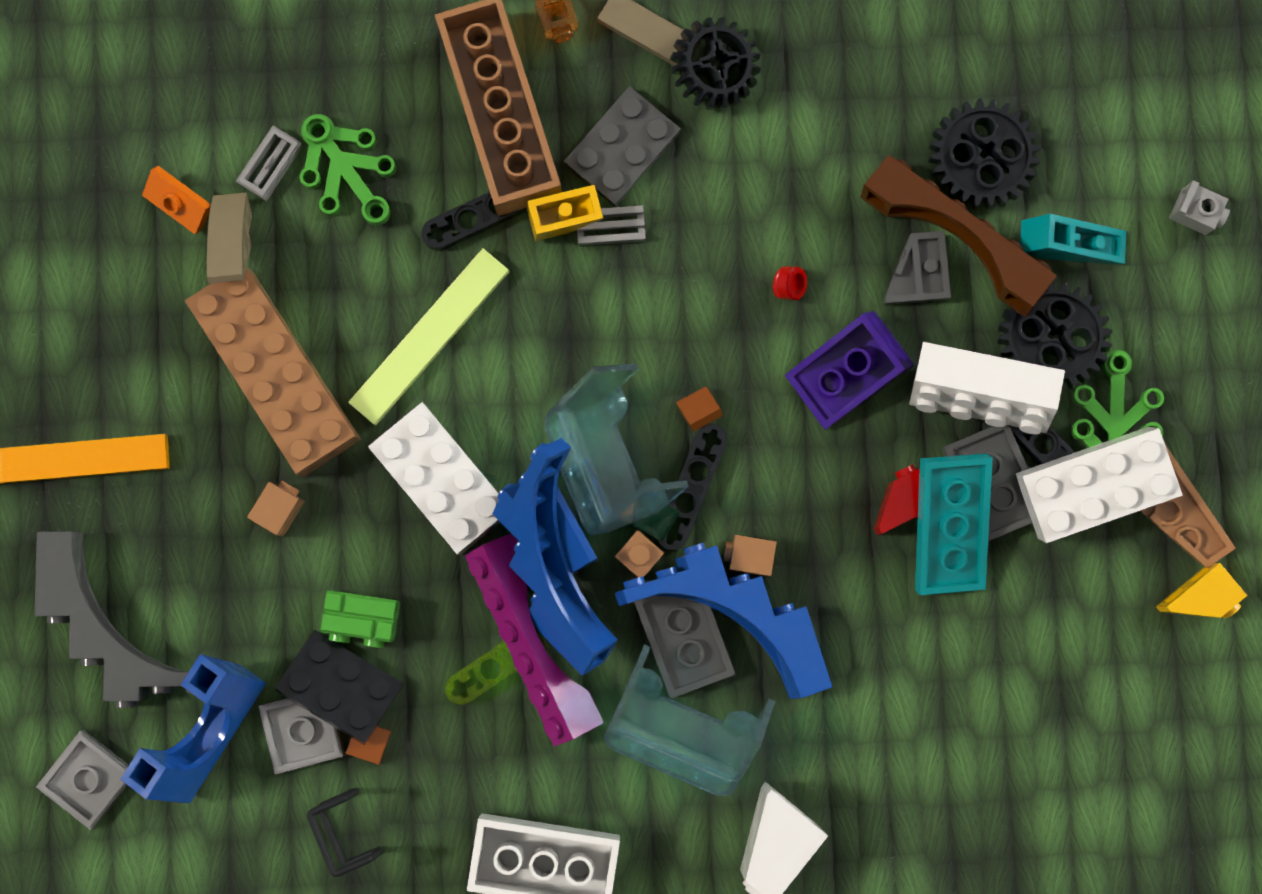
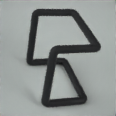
M357 788L350 789L325 800L307 813V819L329 873L333 877H339L369 864L383 852L382 847H376L346 861L326 810L350 800L358 794ZM314 815H320L338 861L342 866L337 870Z

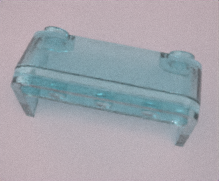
M637 364L593 366L548 411L545 417V431L549 442L551 443L562 438L571 446L561 467V472L583 527L591 535L605 534L658 513L689 487L687 480L660 483L655 478L644 479L641 482L638 478L617 427V424L624 418L627 410V400L621 387L639 370Z
M644 644L604 735L606 745L620 754L717 796L731 795L762 745L775 701L768 699L758 718L746 711H734L726 716L724 722L660 694L663 688L661 678L654 671L643 668L651 648Z

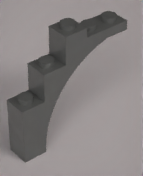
M72 531L37 532L35 616H47V623H69L70 616L69 659H81V665H103L104 658L103 701H115V708L137 707V701L149 699V687H151L150 693H172V686H181L189 671L165 665L135 648L121 636L101 610L87 577L84 561L83 533Z

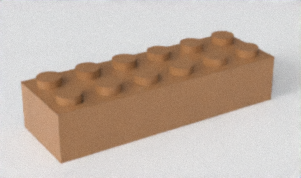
M482 0L435 14L497 216L527 208V201L562 193L558 174L502 0Z
M246 268L244 280L211 283L184 300L295 474L305 477L361 441L356 430L250 268Z

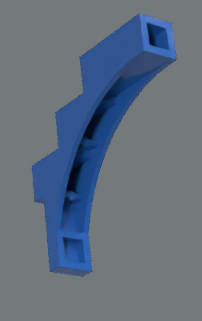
M560 438L549 444L543 443L532 452L530 456L532 461L527 471L520 477L517 484L513 485L510 483L499 492L497 496L498 502L492 514L519 540L514 547L515 554L509 567L535 592L530 600L532 605L529 609L534 627L583 676L606 661L618 639L605 627L587 603L572 575L564 553L557 520L556 496L559 471L571 446Z
M704 543L685 548V556L675 559L679 572L676 566L656 572L658 579L645 583L643 576L623 582L625 589L615 593L619 606L650 596H669L698 602L722 612L740 624L762 645L776 666L789 699L803 698L832 688L807 607L794 609L793 603L772 609L762 576L750 579L749 573L727 579L717 546L706 549Z

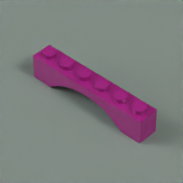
M510 533L478 547L466 554L465 558L469 564L471 574L475 577L480 587L484 602L494 617L499 634L509 649L514 666L524 681L530 701L535 705L544 724L545 733L555 747L579 737L604 722L590 692L575 683L560 670L538 638L530 616L527 601V584L509 567L515 554L514 547L518 543L517 538Z

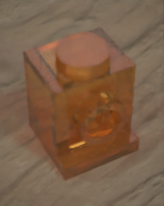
M534 0V6L546 40L554 38L556 43L565 42L574 36L573 32L578 31V21L571 0ZM554 16L563 18L554 22L551 21Z

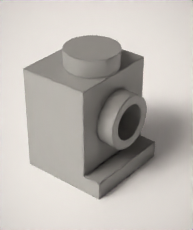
M1193 180L1181 189L1169 219L1207 235L1215 230L1216 227L1220 229L1225 224L1230 210L1225 208L1228 198L1199 186V182ZM1202 205L1210 208L1209 212L1204 211Z

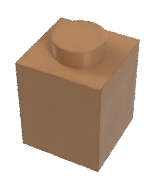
M282 480L279 485L268 482L247 518L275 535L284 537L305 501L297 497L300 490Z
M637 530L617 553L615 558L639 578L644 577L664 552Z
M734 535L732 542L726 541L723 562H728L727 570L770 577L777 542Z

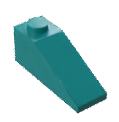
M1046 214L1021 220L1020 245L1026 254L1041 259L1123 265L1125 264L1126 231L1055 214Z

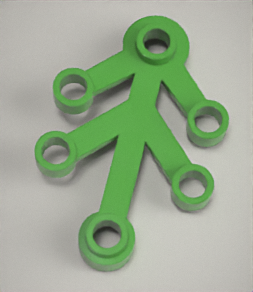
M322 114L308 117L301 127L302 137L309 145L305 168L299 176L303 186L309 190H314L321 185L322 177L318 172L322 150H324L330 158L324 196L319 201L321 211L330 217L336 216L340 212L341 203L338 195L343 176L362 202V214L366 221L374 226L385 224L391 214L388 203L382 197L373 196L354 168L377 171L381 177L389 178L396 172L394 160L388 155L374 157L342 152L334 142L356 143L361 150L370 151L377 144L374 132L368 128L353 130L335 127L331 119ZM319 127L325 129L321 137L313 135L315 129ZM362 136H372L371 142L366 145L361 144ZM385 161L391 163V168L388 171L380 170L381 163ZM308 174H316V180L313 183L305 182ZM334 200L336 202L334 209L325 210L324 206L327 201ZM377 207L382 208L383 214L381 217H372L373 209Z
M1114 350L1106 354L1108 358L1104 364H1101L1103 373L1110 378L1109 413L1095 399V392L1089 385H1080L1071 394L1072 401L1076 405L1082 406L1107 432L1108 441L1123 436L1149 410L1160 407L1164 402L1162 391L1157 388H1150L1144 391L1140 396V400L1124 414L1125 375L1131 370L1132 360L1122 350ZM1114 358L1122 359L1124 363L1122 369H1117L1114 366ZM1079 390H1085L1088 393V400L1086 402L1078 398ZM1149 393L1156 395L1157 403L1155 405L1147 401ZM1079 419L1071 425L1070 431L1072 436L1077 440H1081L1088 448L1103 443L1093 434L1094 426L1088 419ZM1156 422L1147 423L1140 428H1159L1163 437V428ZM1080 423L1087 427L1088 432L1085 436L1077 432V426Z

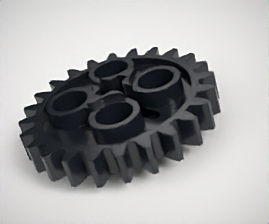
M980 98L976 101L974 109L966 101L961 107L962 113L954 107L949 113L951 119L947 117L942 118L939 124L943 129L936 128L932 134L939 141H932L928 148L937 153L931 155L928 162L938 164L931 173L932 176L942 175L943 179L938 187L942 188L947 185L951 187L947 197L951 198L958 193L961 195L959 201L963 204L967 199H972V207L976 209L981 201H984L986 209L990 210L995 200L1003 207L1007 203V196L1014 201L1020 196L1018 189L1025 191L1030 186L1026 180H1032L1037 174L1031 168L1036 167L1040 163V159L1032 155L1036 154L1041 149V146L1031 144V141L1037 136V132H1026L1025 129L1031 122L1030 120L1022 123L1018 121L1021 114L1020 110L1010 115L1008 114V103L999 110L997 109L996 99H992L988 107H984V103ZM974 126H984L988 130L989 136H979L975 132ZM960 135H965L967 140H962ZM1008 146L1012 148L1015 158L1005 157L1002 154L1001 147ZM983 150L989 153L985 159L979 155ZM953 151H963L967 155L968 162L962 163L954 158ZM1002 168L1007 169L1008 173H1003ZM980 172H989L993 176L994 183H984L980 178Z
M1052 282L1026 317H1023L1014 309L1004 310L1002 317L1007 322H1000L998 330L1005 334L998 337L997 344L1007 346L1001 350L1000 356H1011V360L1065 370L1063 383L1066 382L1067 386L1073 390L1077 385L1076 378L1081 383L1086 384L1090 379L1088 373L1096 376L1100 370L1097 363L1104 364L1108 358L1102 352H1108L1112 347L1110 342L1105 341V339L1111 336L1112 330L1102 327L1109 321V316L1098 317V313L1103 306L1101 304L1093 307L1089 305L1093 297L1092 294L1082 299L1079 297L1080 287H1077L1073 293H1069L1067 283L1064 282L1060 290H1055ZM1060 309L1066 314L1067 318L1064 320L1056 319L1052 316L1050 310ZM1040 313L1043 317V320L1035 314ZM1032 327L1037 331L1038 336L1035 338L1027 337L1023 333L1022 328ZM1049 333L1052 336L1058 334L1061 337L1060 340H1058L1057 338L1050 339L1048 337ZM1071 337H1082L1086 341L1087 346H1075L1071 341ZM1066 354H1067L1069 357H1072V358H1073V361H1069V360L1066 358ZM1042 355H1054L1058 360V364H1046L1042 359Z

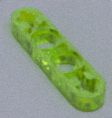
M545 637L540 640L546 651L553 647ZM505 641L447 680L445 693L451 702L466 704L517 671ZM487 659H494L500 665V674L494 679L485 678L481 673V665ZM474 668L477 679L484 684V687L478 689L476 682L467 689L468 697L464 698L462 694L455 696L452 691L456 687L454 681L456 679H459L462 683L473 677L468 673V670Z

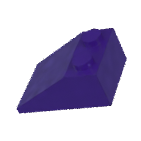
M870 311L856 318L786 373L785 376L824 430H826L915 366V364L877 313Z

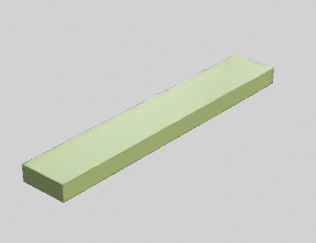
M482 248L348 403L376 426L507 276L509 269Z

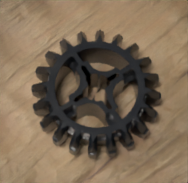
M707 17L703 21V25L699 21H695L691 25V30L685 28L681 32L682 39H677L674 42L673 46L677 52H673L670 55V60L677 63V65L670 69V73L680 75V78L675 82V86L681 87L685 85L687 89L683 92L684 98L689 97L691 94L695 95L694 106L700 105L705 100L707 110L713 109L715 104H717L720 110H724L728 107V102L732 106H736L740 103V97L747 98L750 95L749 88L757 85V80L753 76L758 75L761 68L753 63L760 59L761 54L751 52V49L756 46V41L753 40L747 43L744 38L748 35V30L744 29L738 33L736 31L737 22L733 21L726 27L724 17H720L716 24L711 17ZM705 40L706 46L703 48L704 57H700L697 61L692 62L691 56L694 45L699 41ZM722 42L728 45L733 52L725 50ZM712 58L716 59L715 62L719 61L720 65L723 64L718 70L715 69L716 65L713 67L711 63H708ZM734 66H739L738 78L735 84L727 88L725 81L728 79V70H731ZM697 75L704 76L710 86L704 84Z

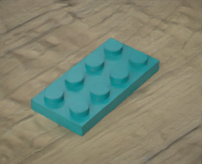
M987 453L920 458L915 591L919 595L986 590L993 457Z

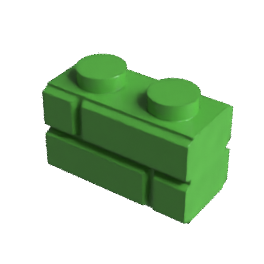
M327 590L320 631L322 633H329L330 641L350 643V637L364 639V646L384 648L385 642H394L400 601Z

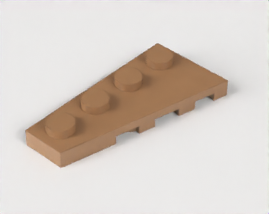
M1166 446L1183 496L1140 510V512L1201 566L1208 568L1236 549V547Z

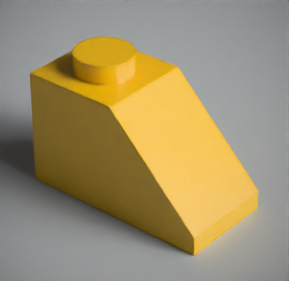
M595 185L527 201V212L535 242L571 233L603 219Z
M1214 563L1208 568L1203 567L1158 604L1156 608L1164 613L1211 618L1223 617L1226 619L1241 608L1239 602L1247 597V594L1221 563Z

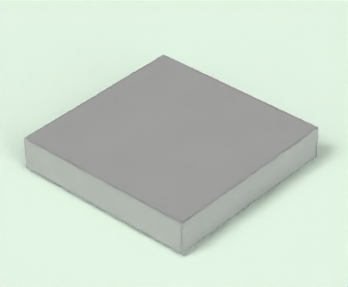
M288 698L258 706L275 774L345 756L339 730Z
M80 730L36 788L89 830H92L128 786L120 778L129 765L88 732Z

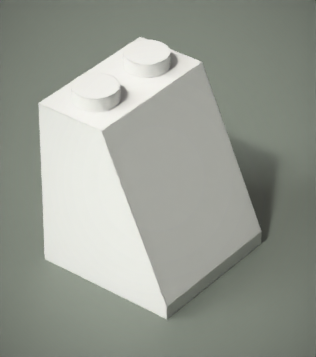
M766 782L760 790L740 868L744 878L742 883L746 886L745 890L749 894H783L828 837L819 825Z

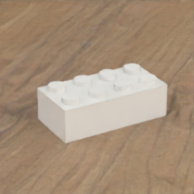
M923 342L909 405L916 406L918 410L927 413H934L936 411L947 412L952 417L961 420H969L971 418L985 420L986 424L994 427H1004L1006 425L1019 427L1022 432L1028 434L1046 433L1058 410L1065 370Z
M423 402L368 446L456 554L462 555L500 523L492 514L498 502L497 496L499 493Z
M1146 427L1015 474L1037 537L1045 543L1183 496L1160 429L1154 427Z
M482 813L477 822L467 891L483 894H612L620 835Z

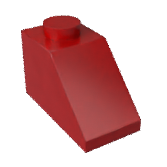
M912 464L894 473L897 480L888 484L874 526L876 535L883 534L918 516L920 468L916 470Z

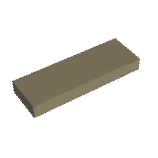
M632 0L607 1L597 18L598 23L673 66L677 65V63L670 60V55L673 52H677L673 45L677 39H682L681 32L683 29ZM701 41L694 45L691 59L700 46Z

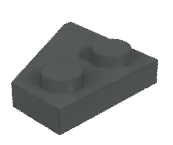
M945 231L911 233L908 236L883 299V304L894 305L949 300L951 298Z

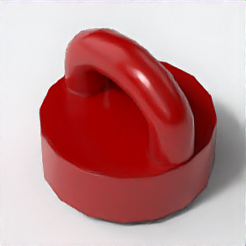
M784 266L776 272L773 279V292L777 298L799 300L806 292L807 277L801 267Z

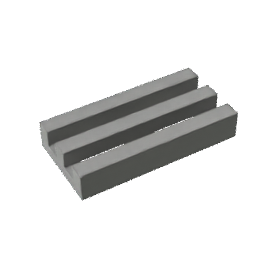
M272 126L236 182L267 202L302 149V143L277 127ZM277 137H279L281 141L271 156H269L253 183L249 182V179ZM290 144L291 146L289 147V149L287 150V152L285 153V155L283 156V158L281 159V161L279 162V164L267 180L266 184L262 189H260L261 185L263 184V182L265 181V179L267 178V176L269 175V173L271 172V170L273 169V167L275 166V164L277 163V161L279 160L287 146Z
M643 205L601 208L603 218L637 216V219L595 222L577 230L578 246L646 241ZM638 227V233L584 236V231Z

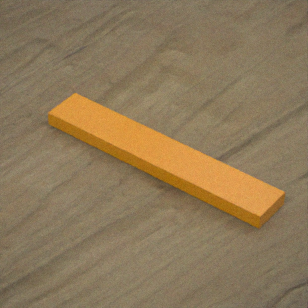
M166 434L0 448V484L170 469L168 435Z

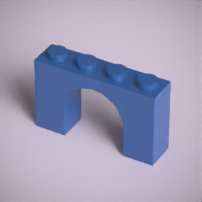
M200 654L181 683L182 687L204 702V708L197 723L185 738L167 750L158 751L140 748L120 780L148 800L191 803L263 690L266 682L240 664Z

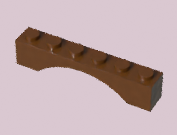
M888 155L864 184L860 198L884 216L922 220L945 229L963 241L984 264L993 282L997 298L1023 317L1028 315L1057 277L1048 264L1042 260L1033 259L1026 254L1019 243L1001 236L995 231L991 223L984 219L976 218L968 212L962 202L957 199H950L944 195L934 182L919 177L903 160H896Z

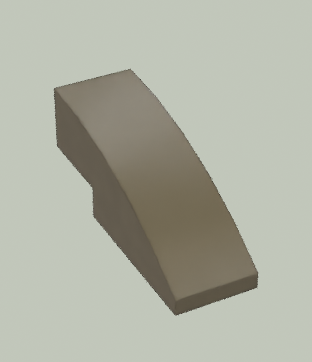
M247 192L215 195L212 197L207 234V280L209 284L244 280L251 250L249 229L252 221V212Z

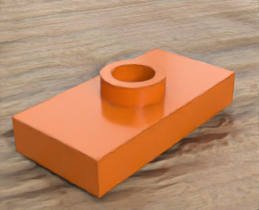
M160 166L151 169L142 196L195 235L203 231L210 213L211 204Z

